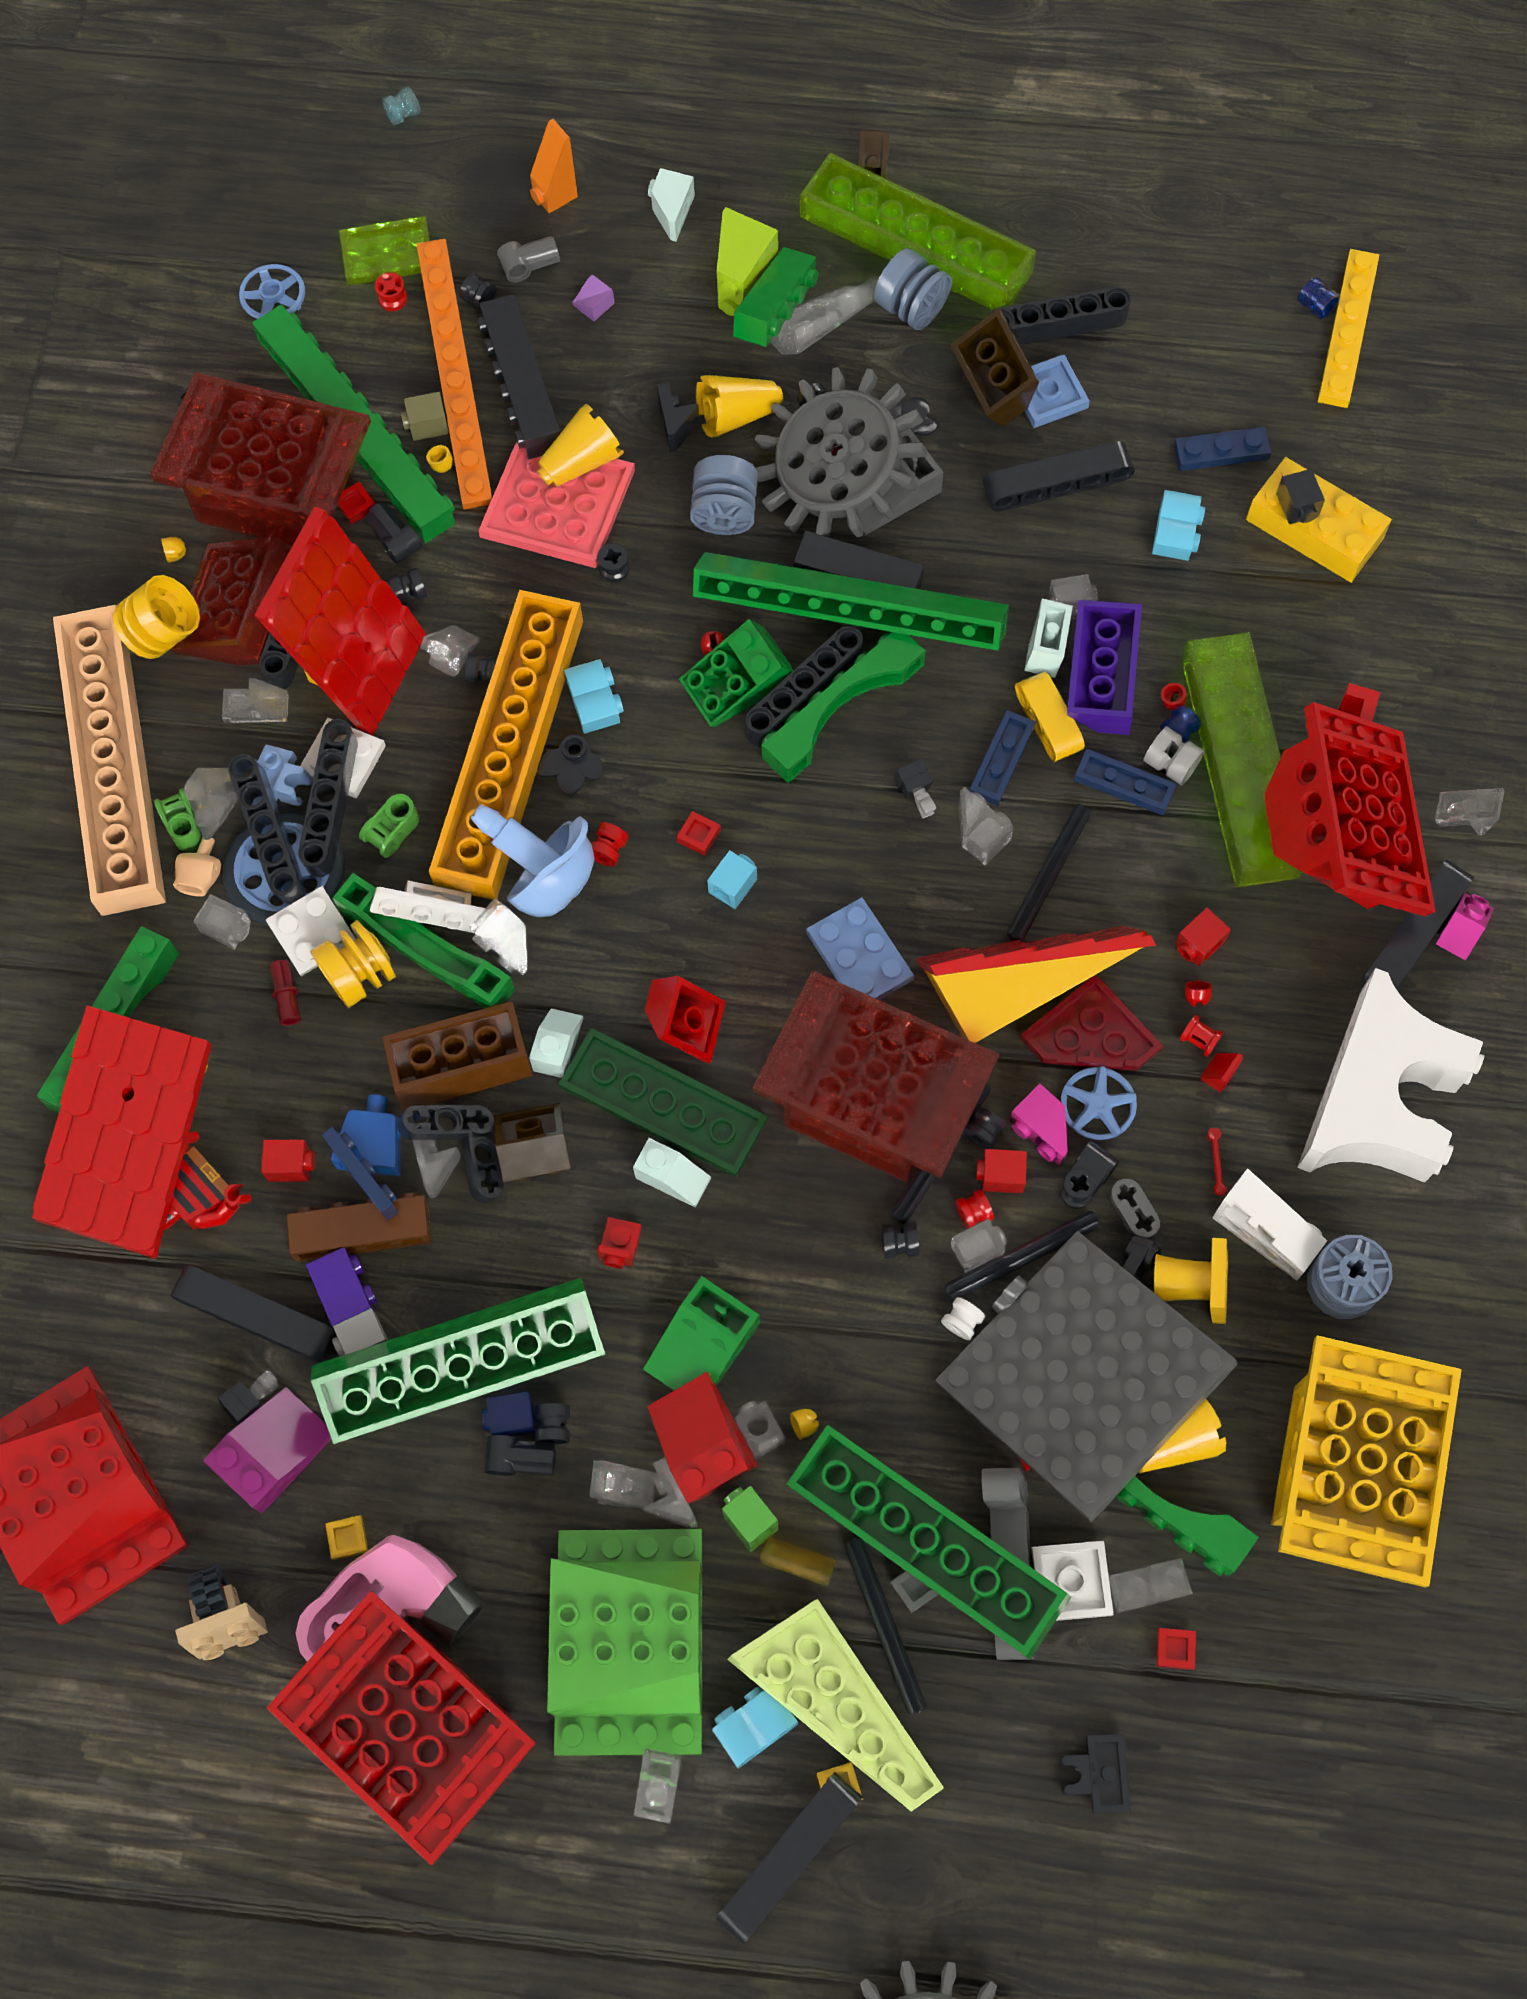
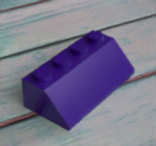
M1078 600L1067 716L1098 733L1130 735L1142 604Z

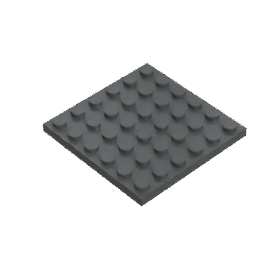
M1077 1231L1028 1282L1029 1287L1018 1296L1013 1304L1006 1311L1000 1312L935 1381L939 1387L1090 1522H1093L1238 1364L1234 1357Z

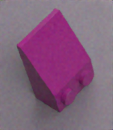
M285 1387L229 1432L203 1461L252 1508L263 1514L329 1443L331 1436L326 1423Z

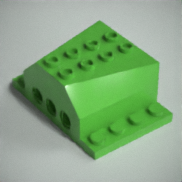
M702 1529L559 1530L558 1559L551 1558L547 1712L555 1717L554 1756L702 1755Z

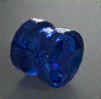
M1177 706L1172 711L1171 719H1166L1160 728L1162 731L1166 726L1181 735L1182 742L1186 743L1190 740V734L1197 732L1202 724L1199 717L1192 710L1184 706Z

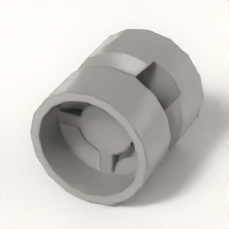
M1166 726L1151 744L1143 761L1158 771L1165 769L1166 776L1182 786L1197 768L1205 751L1190 741L1183 743L1182 736ZM1170 752L1174 754L1172 758L1168 756Z

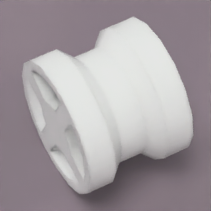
M956 1297L952 1304L953 1310L950 1314H945L941 1322L952 1333L965 1340H970L974 1335V1327L976 1324L982 1323L985 1315L970 1302Z

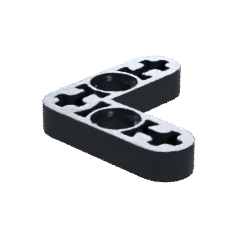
M480 1105L410 1106L399 1115L397 1129L406 1139L462 1140L469 1190L475 1200L480 1203H490L502 1193L504 1181L495 1144L494 1118L487 1108ZM439 1115H446L452 1120V1130H445L439 1125ZM474 1116L476 1121L482 1122L480 1128H478L477 1123H466L463 1126V1122L470 1121ZM411 1117L417 1123L425 1122L429 1118L428 1123L421 1124L417 1129H415L414 1124L408 1123ZM480 1146L486 1149L489 1154L487 1162L477 1159L474 1153L475 1147ZM484 1180L486 1185L492 1186L491 1191L488 1192L486 1187L481 1186Z

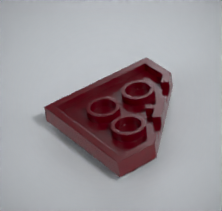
M1094 975L1023 1032L1020 1037L1042 1063L1086 1067L1104 1066L1110 1069L1138 1071L1161 1052L1164 1047L1097 975Z

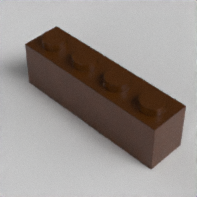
M418 1193L401 1194L398 1196L399 1199L393 1203L398 1214L389 1221L384 1218L370 1198L364 1201L365 1204L351 1205L349 1202H338L332 1204L329 1209L317 1210L316 1207L299 1208L296 1210L297 1213L287 1214L290 1255L296 1262L317 1260L345 1247L350 1255L432 1244L429 1204L424 1195L419 1196Z

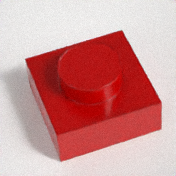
M360 481L333 496L335 503L351 525L364 518L368 514L369 509L375 505Z
M692 811L676 837L677 842L706 856L721 831V826Z
M1158 1628L1156 1667L1194 1670L1196 1631Z

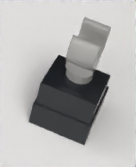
M924 759L897 769L894 781L898 789L902 790L905 799L912 796L915 797V802L922 819L935 814L936 806L928 792H926V790L931 788L933 781Z

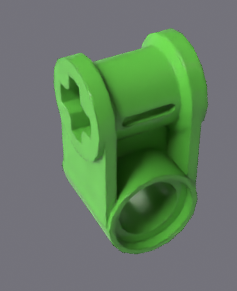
M179 789L178 794L164 800H153L159 816L177 848L185 853L198 850L203 833L185 789ZM190 830L186 835L180 836L184 831Z
M405 794L391 796L380 810L362 827L359 839L363 842H370L378 848L380 855L384 858L393 855L404 839L419 823V815L413 801ZM400 810H409L405 816L395 817Z

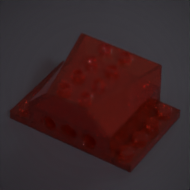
M195 372L150 476L153 482L183 489L197 522L293 546L314 507L325 510L329 516L333 517L371 420L368 414Z
M812 970L753 1086V1092L784 1106L785 1127L891 1176L907 1182L913 1166H916L942 1178L1000 1054Z

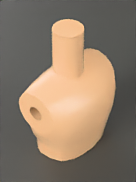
M203 836L196 853H181L177 856L173 886L179 892L192 896H205L218 878L221 871V863L216 857L210 856L215 843L212 837Z

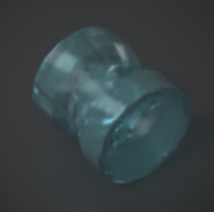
M409 86L400 89L399 93L395 96L388 95L382 98L385 112L395 126L403 123L404 118L408 116L414 117L421 113L419 102Z

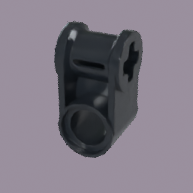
M1090 1141L1064 1180L1061 1190L1063 1202L1073 1209L1085 1207L1101 1185H1104L1120 1160ZM1078 1185L1084 1188L1079 1190L1078 1193L1072 1190L1073 1188L1076 1189Z

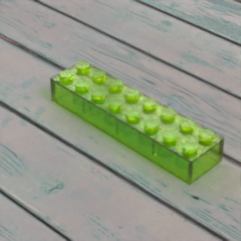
M829 153L800 194L801 218L888 260H891L901 250L911 248L927 260L928 266L936 265L940 271H945L952 277V291L992 310L1011 306L1033 274L1036 256L1035 249L832 153Z
M1250 632L1187 641L1182 656V663L1202 748L1205 751L1204 756L1235 887L1298 879L1302 872L1273 855L1264 793L1281 756Z

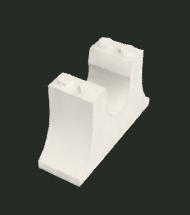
M1375 968L1359 994L1297 1168L1312 1172L1319 1167L1331 1163L1362 1162L1396 1171L1424 1183L1432 1174L1438 1175L1442 1165H1447L1453 1152V1146L1449 1145L1452 1132L1432 1119L1421 1118L1410 1112L1400 1099L1398 1084L1410 1081L1418 1082L1432 1090L1456 1093L1463 1083L1469 1084L1473 1073L1477 1074L1484 1060V1055L1479 1054L1483 1042L1443 1027L1420 1014L1398 993L1390 979L1389 973Z

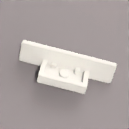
M407 881L404 892L377 887L370 906V911L373 913L492 937L499 936L506 920L505 912L471 906V893L413 881Z

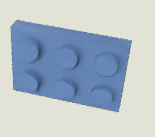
M862 897L806 929V934L857 1012L914 980V974Z

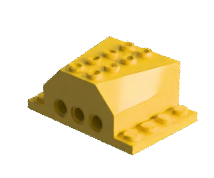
M1317 1335L1313 1342L1309 1372L1294 1386L1271 1520V1525L1282 1526L1278 1552L1425 1588L1428 1587L1431 1578L1461 1369Z

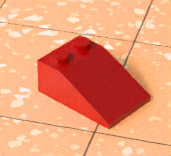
M705 1372L647 1406L670 1471L687 1504L699 1501L759 1466L709 1372Z

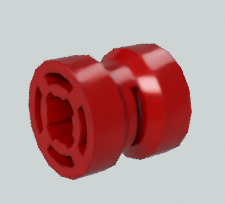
M602 822L596 830V840L591 842L594 861L608 867H614L620 856L618 852L620 848L625 847L629 835L616 825Z

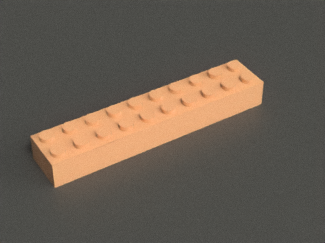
M116 605L53 617L90 898L101 916L166 903L130 651L121 641L114 628L113 612Z

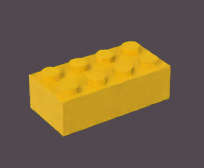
M1285 457L1252 500L1246 520L1352 583L1384 539L1392 519L1314 474L1325 498L1320 515L1308 523L1297 522L1289 525L1276 492L1282 476L1307 469Z

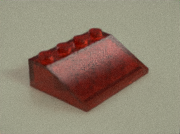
M276 536L208 544L190 592L199 608L200 621L198 628L170 650L177 654L239 666L259 664L270 632L255 617V613L291 549Z

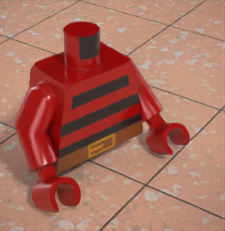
M197 1131L190 1132L165 1230H168L181 1218L193 1230L226 1225L240 1208V1204H247L251 1201L250 1194L239 1195L240 1189L244 1187V1184L228 1185L194 1146L190 1149L188 1144L197 1142L199 1139Z

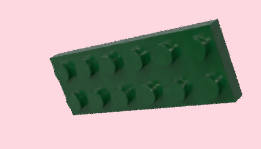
M593 1028L589 1030L558 1083L559 1088L736 1178L768 1121V1116Z

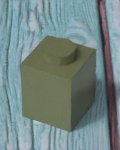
M440 392L404 399L406 411L401 412L404 429L411 430L413 441L449 434Z

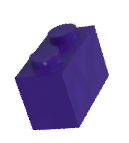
M345 1247L306 1264L332 1327L371 1308L374 1311L372 1305L378 1302L369 1284L364 1286L359 1275L365 1272L356 1254L350 1256Z

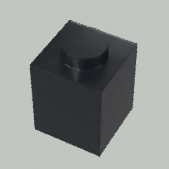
M1308 469L1282 476L1276 494L1289 525L1297 522L1308 523L1319 517L1325 498L1313 470Z

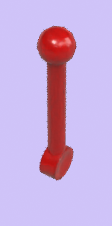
M1211 1128L1207 1133V1138L1212 1142L1216 1177L1214 1193L1217 1196H1223L1227 1192V1187L1223 1184L1218 1143L1221 1138V1131L1218 1128Z

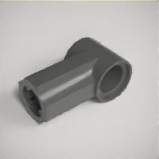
M552 236L524 245L514 241L507 242L497 251V256L508 281L514 283L525 280L529 277L532 270L560 262L558 249Z

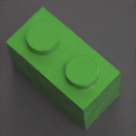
M751 1486L744 1491L739 1487L724 1499L726 1503L722 1508L724 1519L750 1552L778 1531L777 1518Z

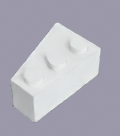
M1248 1168L1212 1217L1295 1280L1300 1278L1327 1242L1317 1227L1307 1223Z

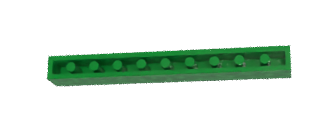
M281 304L253 321L252 325L260 344L426 544L455 525L452 513L455 507L449 497L445 494L441 496L438 493V488L433 478L428 473L423 475L419 470L420 465L413 454H406L403 451V445L394 432L388 433L382 417L377 412L372 413L368 409L369 404L363 394L353 391L352 384L343 371L338 373L331 356L326 351L322 353L318 349L319 344L313 334L303 331L302 323L294 312L289 314Z
M704 552L694 567V597L999 651L1006 634L1009 605L709 552Z

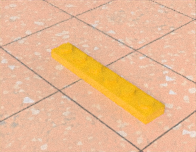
M1350 249L1318 397V402L1348 408L1380 254Z

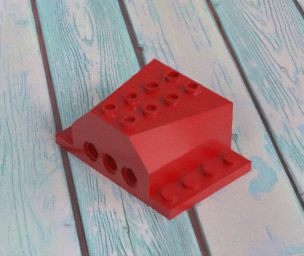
M1316 702L1304 707L1306 729L1309 738L1283 752L1264 793L1273 855L1366 909L1381 904L1422 916L1436 912L1403 732Z
M89 1366L0 1419V1548L19 1585L42 1593L59 1625L63 1626L189 1547L102 1386Z
M370 1591L267 1706V1709L430 1865L435 1864L537 1744L516 1724L517 1721L415 1626L400 1617L373 1591Z

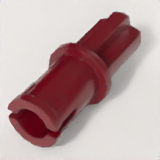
M276 960L271 964L270 969L274 985L272 997L277 1001L279 1022L283 1026L295 1025L301 1022L296 999L299 991L297 987H294L288 960Z

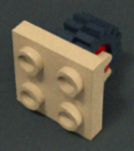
M220 1565L210 1566L188 1576L189 1592L192 1595L189 1605L193 1623L176 1629L175 1632L178 1643L198 1659L202 1658L203 1660L215 1659L224 1654V1649L235 1645L243 1647L253 1644L259 1640L258 1636L268 1633L265 1619L246 1602L240 1604L235 1587L233 1588L229 1580H226V1574Z

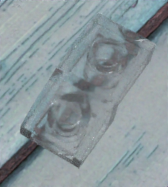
M1182 1558L1109 1576L1110 1590L1117 1613L1192 1594Z

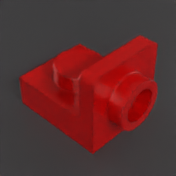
M608 1217L602 1243L598 1245L597 1249L599 1260H604V1265L616 1269H623L624 1265L633 1267L642 1225Z

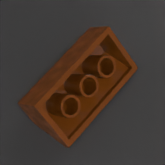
M512 1001L382 1037L394 1092L403 1112L410 1106L430 1105L533 1076Z

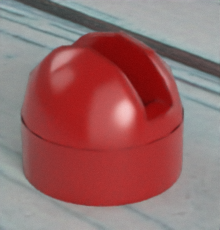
M706 632L702 637L701 650L705 656L713 650L711 648V639H715L717 646L725 640L720 632Z
M1169 683L1161 690V701L1166 709L1178 711L1184 707L1187 701V694L1183 685ZM1175 693L1179 694L1177 701L1173 702Z
M1194 980L1185 984V998L1190 1005L1196 1007V1002H1201L1203 1007L1210 1002L1212 996L1211 983Z

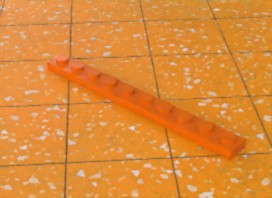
M446 239L416 243L462 506L464 510L488 506L492 500V493Z

